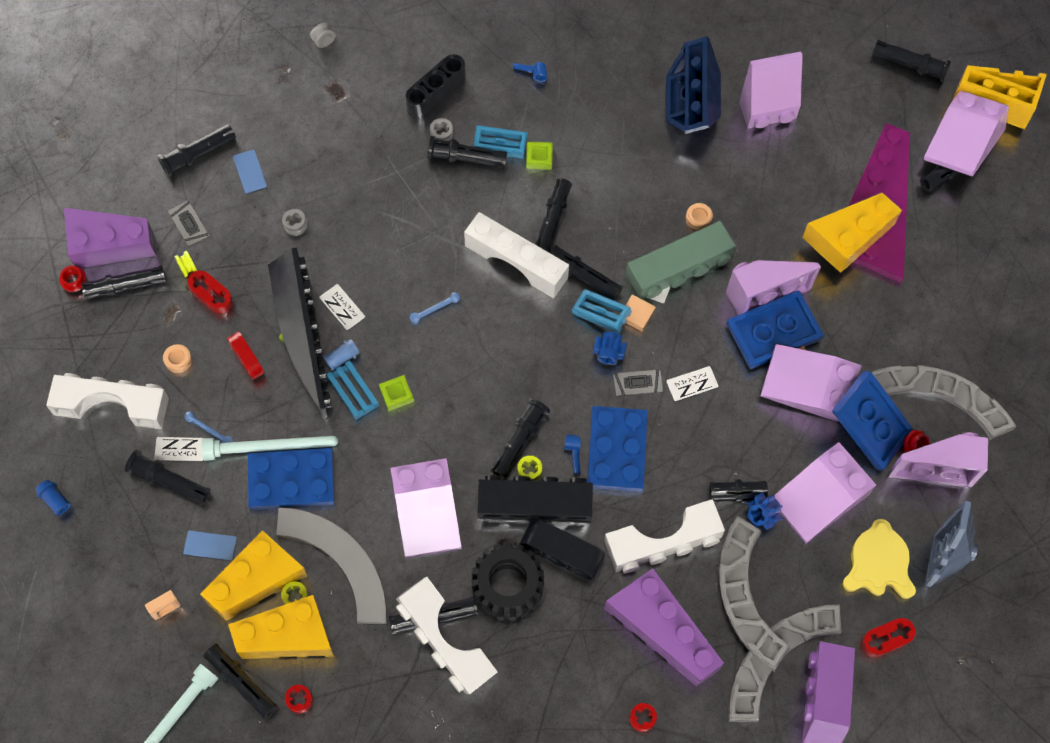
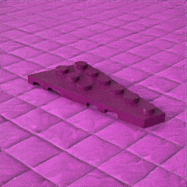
M886 123L848 206L883 193L902 210L895 225L854 261L858 265L901 283L904 279L910 132Z

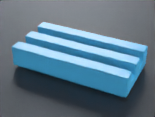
M477 125L473 146L506 151L507 157L524 159L528 132ZM481 135H486V136H493V137H500V138H495V139H493V138H486V137H480V136H481ZM504 138L514 139V140H521V142L508 141V140H505Z
M587 289L583 290L571 309L573 315L618 334L622 330V324L625 325L627 322V316L630 317L632 313L631 307ZM585 299L591 300L600 305L613 309L617 312H620L621 314L617 315L606 310L603 307H600L598 305L595 306L591 303L586 302Z
M350 360L345 362L343 367H337L333 373L329 372L326 374L327 379L355 420L379 407L378 401ZM349 371L371 404L366 405L345 374ZM338 377H341L362 408L360 411H357L336 380Z

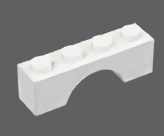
M480 212L464 232L465 247L486 259L496 257L510 263L526 276L531 286L553 299L568 279L569 264Z
M65 373L64 376L54 375L46 406L55 416L81 419L89 408L98 403L116 402L127 408L129 417L135 426L162 429L169 398L165 390L155 384L138 386L126 380H120L118 383L108 382L101 377L84 379L76 374Z
M712 499L687 507L683 514L682 527L670 537L662 539L650 538L641 534L631 525L606 533L604 544L615 573L623 571L626 574L639 569V565L650 562V565L661 563L667 559L666 556L674 553L677 556H682L692 552L693 547L702 544L704 547L713 546L720 542L719 539L722 538L725 529Z
M424 577L396 598L399 603L396 609L405 621L412 620L417 627L414 630L415 635L423 645L427 642L434 650V653L431 654L432 658L441 669L446 666L452 675L449 681L459 693L463 690L466 694H471L497 673V670L480 648L463 651L450 646L443 639L438 628V614L445 600L428 577Z

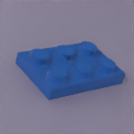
M799 290L732 317L726 322L750 370L770 362L776 344L799 349L818 342L824 337L822 330Z
M863 371L832 410L833 414L874 468L878 470L885 469L903 446L906 436L914 430L872 372Z
M602 406L592 407L587 483H593L594 489L643 492L648 410Z
M332 448L248 453V507L250 510L335 505Z

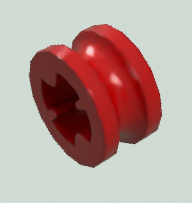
M296 684L287 690L285 702L292 712L304 713L310 709L313 697L306 686ZM302 692L306 693L303 696L306 700L303 705L300 703L295 706L291 704L294 702L293 694L300 695Z
M637 704L630 713V723L635 730L647 732L655 725L657 713L650 704ZM645 710L649 713L648 718H651V722L645 721L641 725L637 722L639 717H635V713H642Z

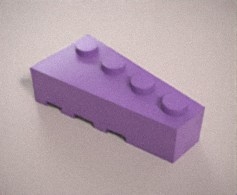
M653 568L606 601L604 610L610 615H614L623 623V626L646 642L648 647L658 652L672 667L696 687L718 672L723 666L724 662Z

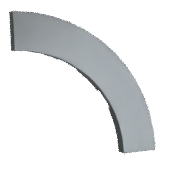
M901 365L872 371V374L889 396L897 394H922L947 401L971 416L984 430L990 440L1016 428L1009 414L995 399L992 400L981 391L978 385L952 372L918 365L917 367H901Z
M279 508L276 534L278 538L293 539L319 548L345 573L356 600L357 623L387 624L385 595L380 578L372 561L358 542L342 528L321 516L297 509Z
M736 516L725 538L720 560L719 576L722 602L732 628L741 642L761 663L775 672L788 652L790 645L770 629L760 617L754 605L750 592L748 570L751 554L761 534V530Z
M840 604L823 605L803 610L788 618H784L770 629L790 645L788 652L807 641L819 637L840 635L842 633ZM750 651L742 661L734 679L729 701L728 722L759 721L762 692L772 670L761 663Z

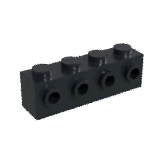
M486 475L485 479H479L477 514L481 518H537L591 521L593 483H587L586 478H570V482H558L557 477H542L541 481H530L528 476H514L513 480H502V476Z

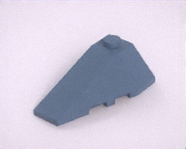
M965 500L934 533L925 581L926 587L930 588L975 560L978 545L974 544L976 533L971 502Z

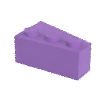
M64 208L68 256L74 266L86 268L156 256L154 234L147 218Z
M820 641L816 652L811 651L808 669H812L806 686L808 701L804 711L805 722L802 743L843 742L851 723L855 648Z

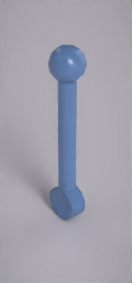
M454 292L450 298L420 313H412L410 315L411 323L418 324L422 317L452 302H459L461 299L460 294Z
M193 412L185 413L184 418L187 422H194L222 441V443L233 442L230 436L224 437L197 419Z

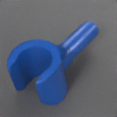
M514 62L513 69L533 73V79L537 82H545L547 80V71L544 63L537 62L532 66Z
M568 434L566 435L564 449L573 451L574 474H581L579 461L581 439L576 435Z

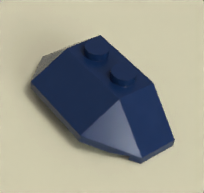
M708 36L685 42L681 48L682 52L675 59L666 76V121L686 134L710 128L721 117V72Z

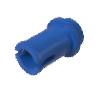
M45 480L37 486L35 490L37 498L43 499L56 516H60L69 510L71 503L59 492L55 482Z

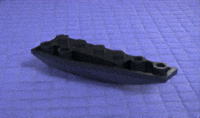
M297 247L291 248L268 264L275 312L293 368L311 402L324 419L328 418L327 408L332 406L329 391H323L322 383L327 382L325 367H319L318 358L323 357L320 341L315 342L314 333L319 332L316 316L311 317L310 309L314 308L313 296L309 285L310 278L305 257H299Z

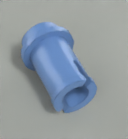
M351 339L347 342L344 340L343 345L323 356L332 371L352 357L356 359V355L360 353Z

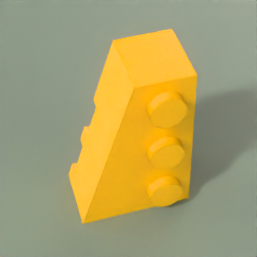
M967 65L953 100L961 90L1008 105L1009 110L1006 123L1025 129L1036 110L1047 74L1039 73L1038 76L1023 75V71L1016 70L1014 74L1001 73L998 68Z
M880 193L809 222L802 238L841 273L895 225L902 210L885 194Z
M262 530L200 595L209 606L228 621L257 605L259 601L273 593H279L287 583L302 580L308 576L304 567Z
M314 595L228 624L236 652L241 659L304 658L307 656L334 657Z

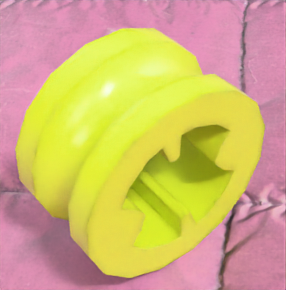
M184 251L183 256L176 255L174 257L186 278L190 272H195L197 269L188 252Z
M525 456L518 463L517 474L518 476L530 477V481H538L542 475V463L535 456ZM532 464L535 465V471H537L535 474L533 472H530L528 475L525 474L523 466L530 467Z
M297 581L287 583L281 592L284 604L291 603V598L288 595L291 590L295 593V589H299L302 598L308 597L305 586Z

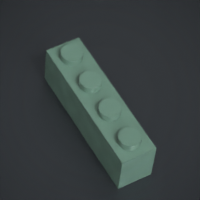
M720 220L628 262L625 276L638 298L644 299L648 297L651 299L661 294L664 289L670 286L676 288L682 285L686 279L694 275L695 277L704 275L708 272L709 268L716 265H726L732 260L736 245Z

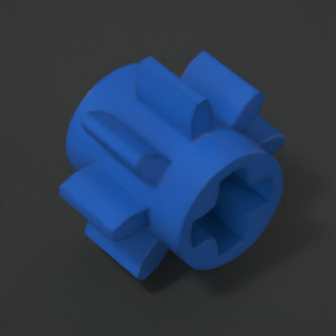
M604 332L602 338L596 336L593 354H598L597 360L607 365L617 364L618 359L624 360L627 343L622 342L623 337L615 332Z
M760 493L755 496L754 500L747 503V506L750 508L747 518L755 524V527L764 524V528L768 530L775 526V523L782 520V516L779 514L783 506L775 499V495L766 498L764 493Z

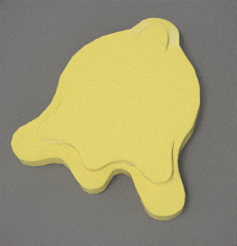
M884 519L875 520L871 528L863 532L852 547V569L843 580V588L848 592L866 588L875 596H881L885 592V587L889 585L901 598L910 599L915 595L916 589L908 576L910 561L908 547L904 540L892 529L888 521Z

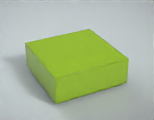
M527 142L526 169L552 170L553 143Z
M405 375L379 384V389L388 411L414 402Z

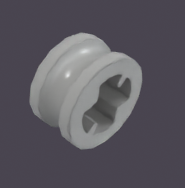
M321 23L312 29L310 37L315 41L317 47L324 48L334 41L336 34L331 30L328 23Z
M444 118L434 120L430 125V136H435L439 140L451 141L453 138L452 123ZM442 128L446 129V132H442L441 135L437 134V131H441Z
M291 209L285 212L282 217L284 229L290 235H301L307 229L308 224L305 214L298 209ZM298 218L300 223H295L294 226H291L290 221H295Z

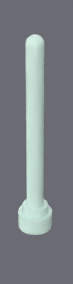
M319 436L221 443L220 440H215V438H203L202 455L204 461L216 460V457H221V454L334 447L338 444V438L336 436Z
M200 664L193 672L195 674L191 679L193 683L144 743H159L201 690H206L208 686L212 687L219 678Z

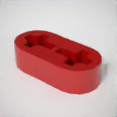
M199 270L193 272L188 277L187 283L191 293L210 310L223 314L231 309L233 300L230 292L209 273ZM197 281L205 282L208 289L205 290L202 286L197 287L195 283ZM215 294L219 298L224 297L225 302L223 304L221 302L216 303L212 295Z
M239 331L227 337L232 350L252 380L265 374L258 359Z
M898 618L876 627L863 636L861 640L862 650L869 657L876 658L906 646L915 637V626L908 619ZM897 625L900 629L905 628L908 633L904 635V638L901 635L892 638L891 634L898 629ZM872 636L875 640L885 638L886 641L879 646V650L876 647H870L869 642L872 640Z

